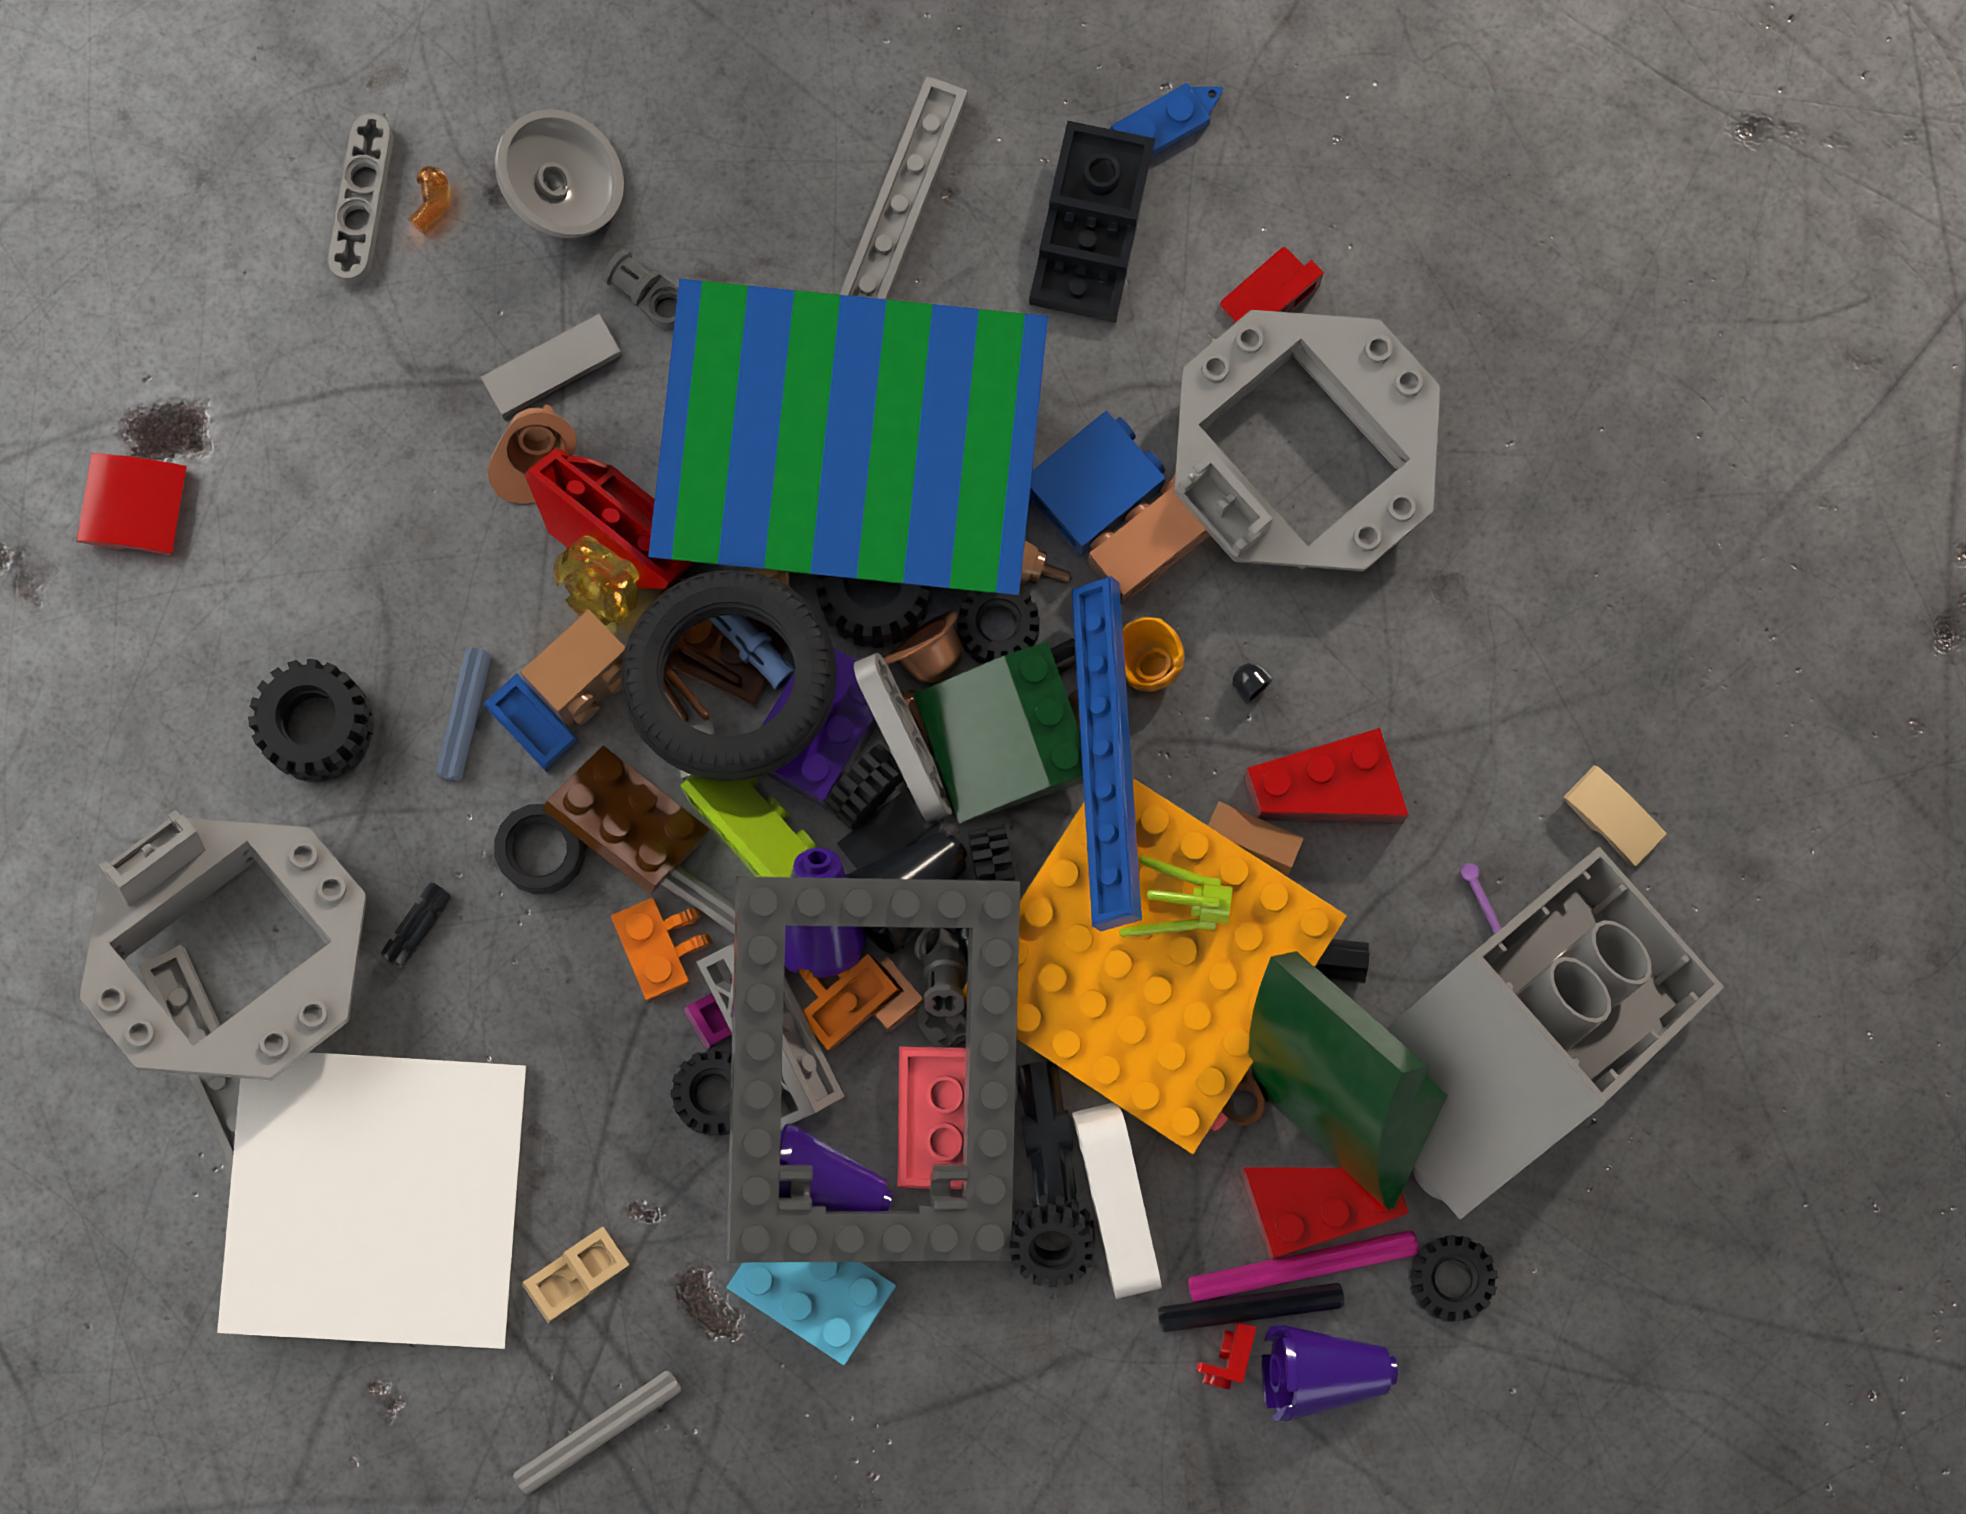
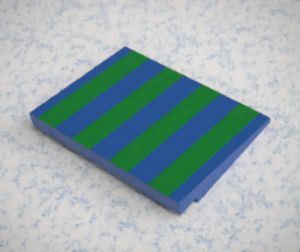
M679 278L648 557L1019 595L1048 316Z

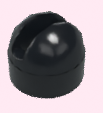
M1247 663L1236 670L1232 684L1236 694L1248 704L1270 685L1273 678L1259 665Z

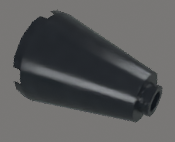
M936 833L846 874V877L958 880L967 868L965 858L968 855L963 844L955 836L949 835L947 837L942 833ZM920 927L864 928L866 936L885 952L893 954L895 951L897 952L904 948Z

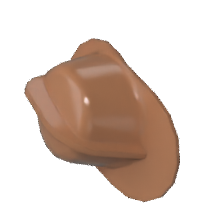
M547 404L543 408H528L517 413L510 420L506 431L491 456L487 469L489 484L495 493L512 503L527 504L535 502L525 478L527 470L555 448L566 451L567 455L573 456L577 446L575 430L567 420L555 414L552 407Z
M955 611L945 612L924 623L914 633L909 635L899 647L883 656L887 665L897 661L914 678L926 684L939 683L944 680L961 660L963 645L954 625L958 620L959 614Z

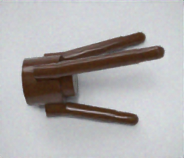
M681 637L668 657L664 678L671 683L703 721H707L710 718L709 713L674 672L683 660L678 652H683L735 684L741 682V677L726 666L689 645ZM664 679L665 695L670 706L683 721L687 722L689 719L688 714Z

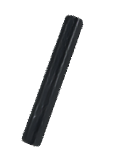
M1331 1283L1163 1306L1158 1309L1159 1327L1162 1332H1171L1339 1309L1344 1306V1293L1341 1284Z

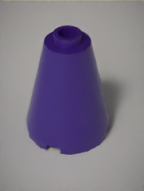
M812 848L800 853L794 861L790 877L847 878L839 856L825 848ZM785 926V966L798 973V968L813 971V977H828L841 974L855 966L860 960V953L866 945L865 928L854 926Z
M784 1125L780 1133V1165L813 1166V1181H810L812 1206H826V1212L889 1210L893 1191L886 1189L887 1179L797 1125ZM779 1181V1197H790V1181Z
M1287 1325L1270 1326L1265 1335L1264 1342L1273 1341L1271 1355H1262V1386L1267 1408H1276L1277 1413L1272 1416L1274 1421H1290L1388 1394L1391 1385H1395L1397 1382V1361L1394 1356L1389 1355L1388 1350L1383 1346Z

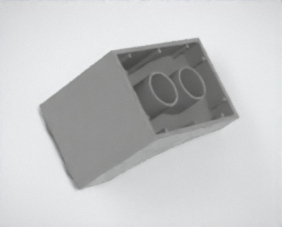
M1599 846L1477 948L1386 1028L1429 1066L1425 1076L1448 1095L1412 1171L1421 1188L1432 1197L1443 1200L1459 1219L1463 1218L1603 1106L1724 988L1720 981Z

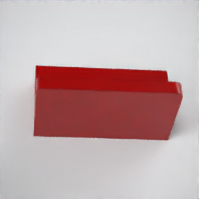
M1282 247L1222 299L1220 308L1234 323L1251 310L1290 313L1320 287L1324 272L1313 260H1310L1304 266L1286 247Z

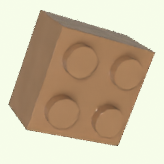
M588 609L520 673L531 689L570 729L576 722L579 725H583L590 720L600 708L597 703L607 693L611 691L613 694H616L622 690V662L626 647Z

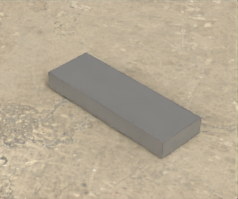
M599 313L481 376V379L501 416L505 419L622 356V353Z

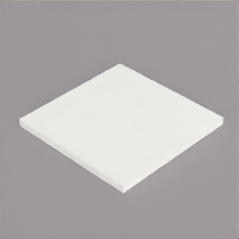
M308 1052L273 1080L240 1078L217 1333L505 1349L526 1066Z

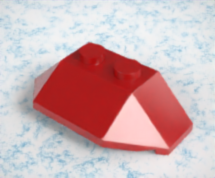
M555 448L527 470L525 478L548 533L618 589H666L693 565L694 562L648 557L655 499L614 466L586 457L569 456L566 451Z

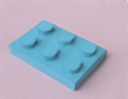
M749 1262L740 1265L726 1288L845 1366L896 1288V1285L861 1262Z

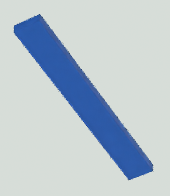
M1112 576L1072 589L1092 927L1100 932L1142 920L1119 582Z

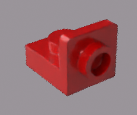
M1238 1322L1235 1323L1233 1332L1229 1330L1224 1331L1218 1358L1226 1359L1225 1367L1221 1368L1197 1362L1195 1372L1204 1374L1202 1383L1230 1390L1232 1382L1243 1383L1257 1327Z

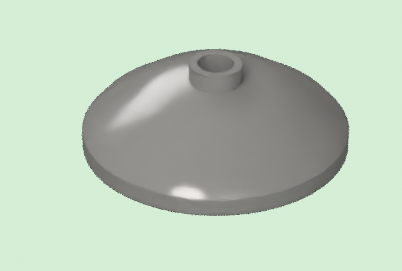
M556 109L532 111L513 122L499 141L495 155V172L498 185L509 206L530 226L555 237L578 238L598 231L617 212L624 191L621 163L608 139L585 119ZM543 181L548 182L553 190L549 189Z

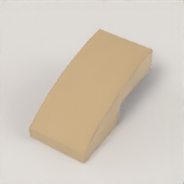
M1594 765L1563 797L1591 830L1600 832L1629 865L1637 866L1667 834L1618 783L1598 766Z
M602 1226L565 1251L560 1258L525 1280L522 1286L549 1324L629 1267V1263Z

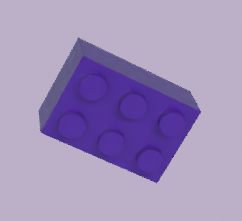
M834 648L837 665L836 692L824 726L813 742L800 755L781 768L766 774L824 809H827L824 806L827 795L841 781L840 778L851 770V766L856 762L878 725L855 676L854 662L857 660ZM795 672L762 726L771 721L786 704L793 688Z

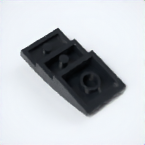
M1067 121L1049 199V208L1039 248V257L1030 292L1029 305L1117 322L1155 138Z

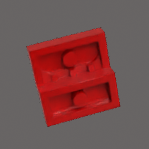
M91 453L76 542L120 551L123 548L170 556L173 551L187 466L131 456Z

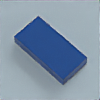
M517 673L483 703L485 708L545 772L552 768L580 742L574 733Z

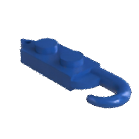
M1187 82L1114 123L1110 129L1155 138L1153 157L1210 125L1211 118L1209 116L1223 94V87H1190ZM1214 94L1216 97L1210 98L1208 95Z

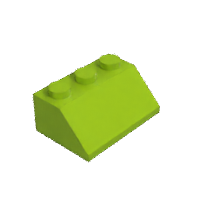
M692 776L680 785L689 803L755 876L790 877L796 857L805 850L819 848L803 829L796 834L784 822L789 814L772 795L764 800L755 790L754 786L759 782L756 777L737 781H718Z

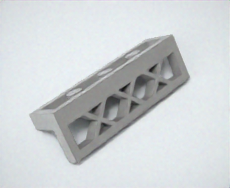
M734 943L697 961L731 1032L733 1019ZM722 959L725 960L732 974L731 984L724 981L716 962ZM785 976L781 1128L785 1124H792L845 1097ZM783 1088L791 1093L798 1110L792 1113L789 1112L782 1097Z

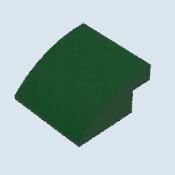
M1297 951L1272 956L1260 983L1253 1008L1249 1032V1056L1253 1060L1251 1064L1252 1074L1267 1100L1387 1210L1394 1209L1448 1095L1425 1076L1429 1067Z

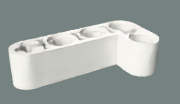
M1113 1102L1071 1112L1078 1145L1084 1160L1115 1299L1161 1289L1159 1270L1126 1123L1120 1106Z

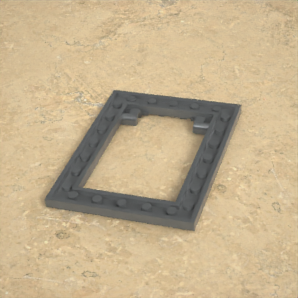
M736 876L727 1261L729 1263L1011 1261L1010 1239L1012 1233L1020 881ZM785 926L969 928L963 1164H932L930 1175L931 1205H918V1211L826 1212V1206H812L810 1181H813V1166L780 1165ZM951 1180H963L962 1197H950ZM779 1181H790V1197H779Z

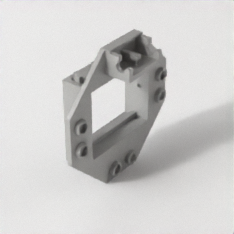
M1251 310L1182 369L1174 495L1234 562L1297 566L1302 571L1307 567L1365 571L1434 511L1440 385L1380 319ZM1292 357L1300 363L1397 470L1308 546L1205 432V430Z
M174 810L168 815L169 819L110 863L105 861L99 865L101 878L79 999L136 1070L200 1075L206 1083L216 1076L273 1080L349 1022L356 969L358 968L357 961L367 899L366 893L309 827L185 818L183 814L180 815ZM257 862L326 946L193 1046L123 960L251 864Z

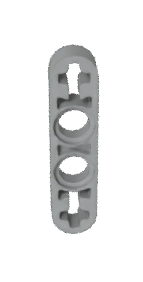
M365 113L358 116L351 126L329 246L328 265L335 278L347 285H354L364 281L371 271L392 154L393 133L387 120L376 113ZM372 127H377L382 137L374 138L371 149L374 157L367 155L368 144L362 134H369ZM363 167L372 168L377 174L375 182L367 188H360L353 184L354 173ZM357 209L366 211L369 214V221L364 228L351 230L345 226V219L351 211ZM342 238L355 242L354 255L360 262L359 265H352L350 271L346 272L339 261L348 259L350 245L347 240H342Z
M875 653L854 662V672L859 687L922 816L930 823L951 815L953 808L943 779L884 658L879 653Z

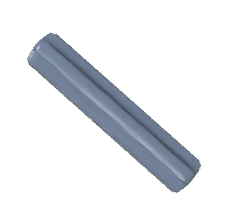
M470 647L465 651L436 769L437 775L445 780L460 781L462 779L491 661V655L483 649Z

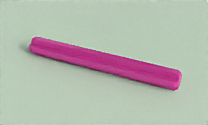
M1409 1230L1192 1276L1188 1279V1288L1191 1299L1194 1302L1415 1256L1419 1253V1245L1414 1231Z

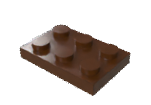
M604 745L546 800L543 808L547 814L650 895L706 839L710 830Z

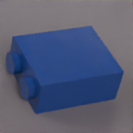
M1107 410L1032 471L1030 499L1080 557L1091 549L1090 544L1100 534L1108 529L1112 531L1126 520V515L1143 501L1149 502L1161 492L1160 489L1165 484L1163 473L1166 470L1161 461L1149 450L1143 453L1133 441L1136 435L1128 423L1121 417L1114 419Z

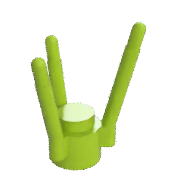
M1146 856L1139 858V863L1143 866L1203 887H1194L1193 895L1149 890L1146 894L1147 898L1151 900L1192 905L1191 916H1200V918L1123 927L1119 930L1120 936H1142L1195 929L1215 931L1216 923L1228 925L1232 887L1220 886L1221 879L1204 877Z

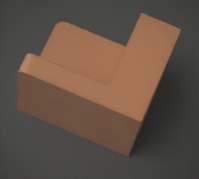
M886 957L880 962L881 966L899 986L901 991L873 1015L890 1034L914 1014L924 1003V1000L893 962Z

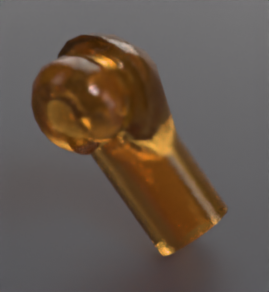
M432 166L423 167L417 173L416 179L417 183L421 184L423 203L408 218V221L422 234H425L449 208L451 203L447 176L440 168Z

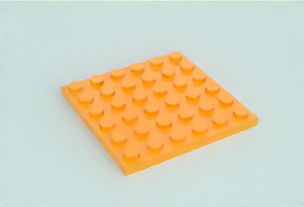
M1133 778L1142 920L1101 932L1092 927L1085 802H1083L1020 900L1016 1038L1191 1154H1194L1253 1063L1249 1056V1032L1256 997L1270 957L1297 951L1315 967L1347 918V915ZM1146 856L1204 877L1221 879L1220 886L1232 887L1228 925L1216 923L1215 931L1195 929L1142 936H1120L1119 930L1123 927L1200 918V916H1191L1192 905L1151 900L1147 898L1146 894L1149 890L1193 895L1194 887H1203L1143 866L1139 863V858ZM966 983V985L964 986V988L962 989V991L964 992L965 1005L967 1006V983Z

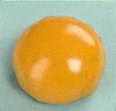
M1141 617L1127 623L1122 630L1125 675L1129 686L1138 691L1156 692L1173 684L1182 671L1185 661L1184 648L1175 630L1160 618Z

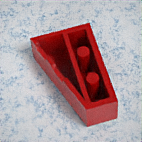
M1380 728L1248 767L1244 775L1255 815L1264 821L1316 822L1317 820L1345 821V823L1388 822V824H1403L1409 816Z
M1243 1167L1240 1170L1270 1260L1409 1214L1402 1193L1395 1208L1387 1210L1342 1168Z

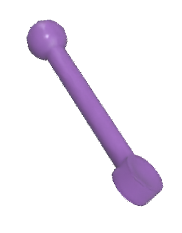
M1467 863L1462 867L1460 876L1463 881L1470 883L1495 934L1501 929V926L1477 879L1479 868L1473 863Z

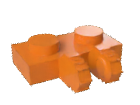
M652 897L610 915L647 1002L690 984L680 959L705 949L713 943L709 934H699L676 947L673 944L669 933L696 923L702 917L698 908L685 910L664 921L656 901Z
M867 954L851 969L837 974L840 979L829 988L821 977H813V971L798 969L802 978L818 996L802 1012L812 1032L826 1049L830 1051L836 1048L901 991L899 986L871 954Z

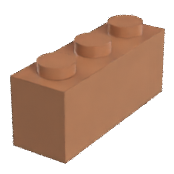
M1175 476L1160 489L1163 494L1150 505L1143 501L1126 515L1125 519L1128 523L1115 533L1111 529L1106 530L1090 544L1092 551L1089 553L1088 565L1100 579L1112 576L1119 582L1122 605L1210 536L1174 495Z

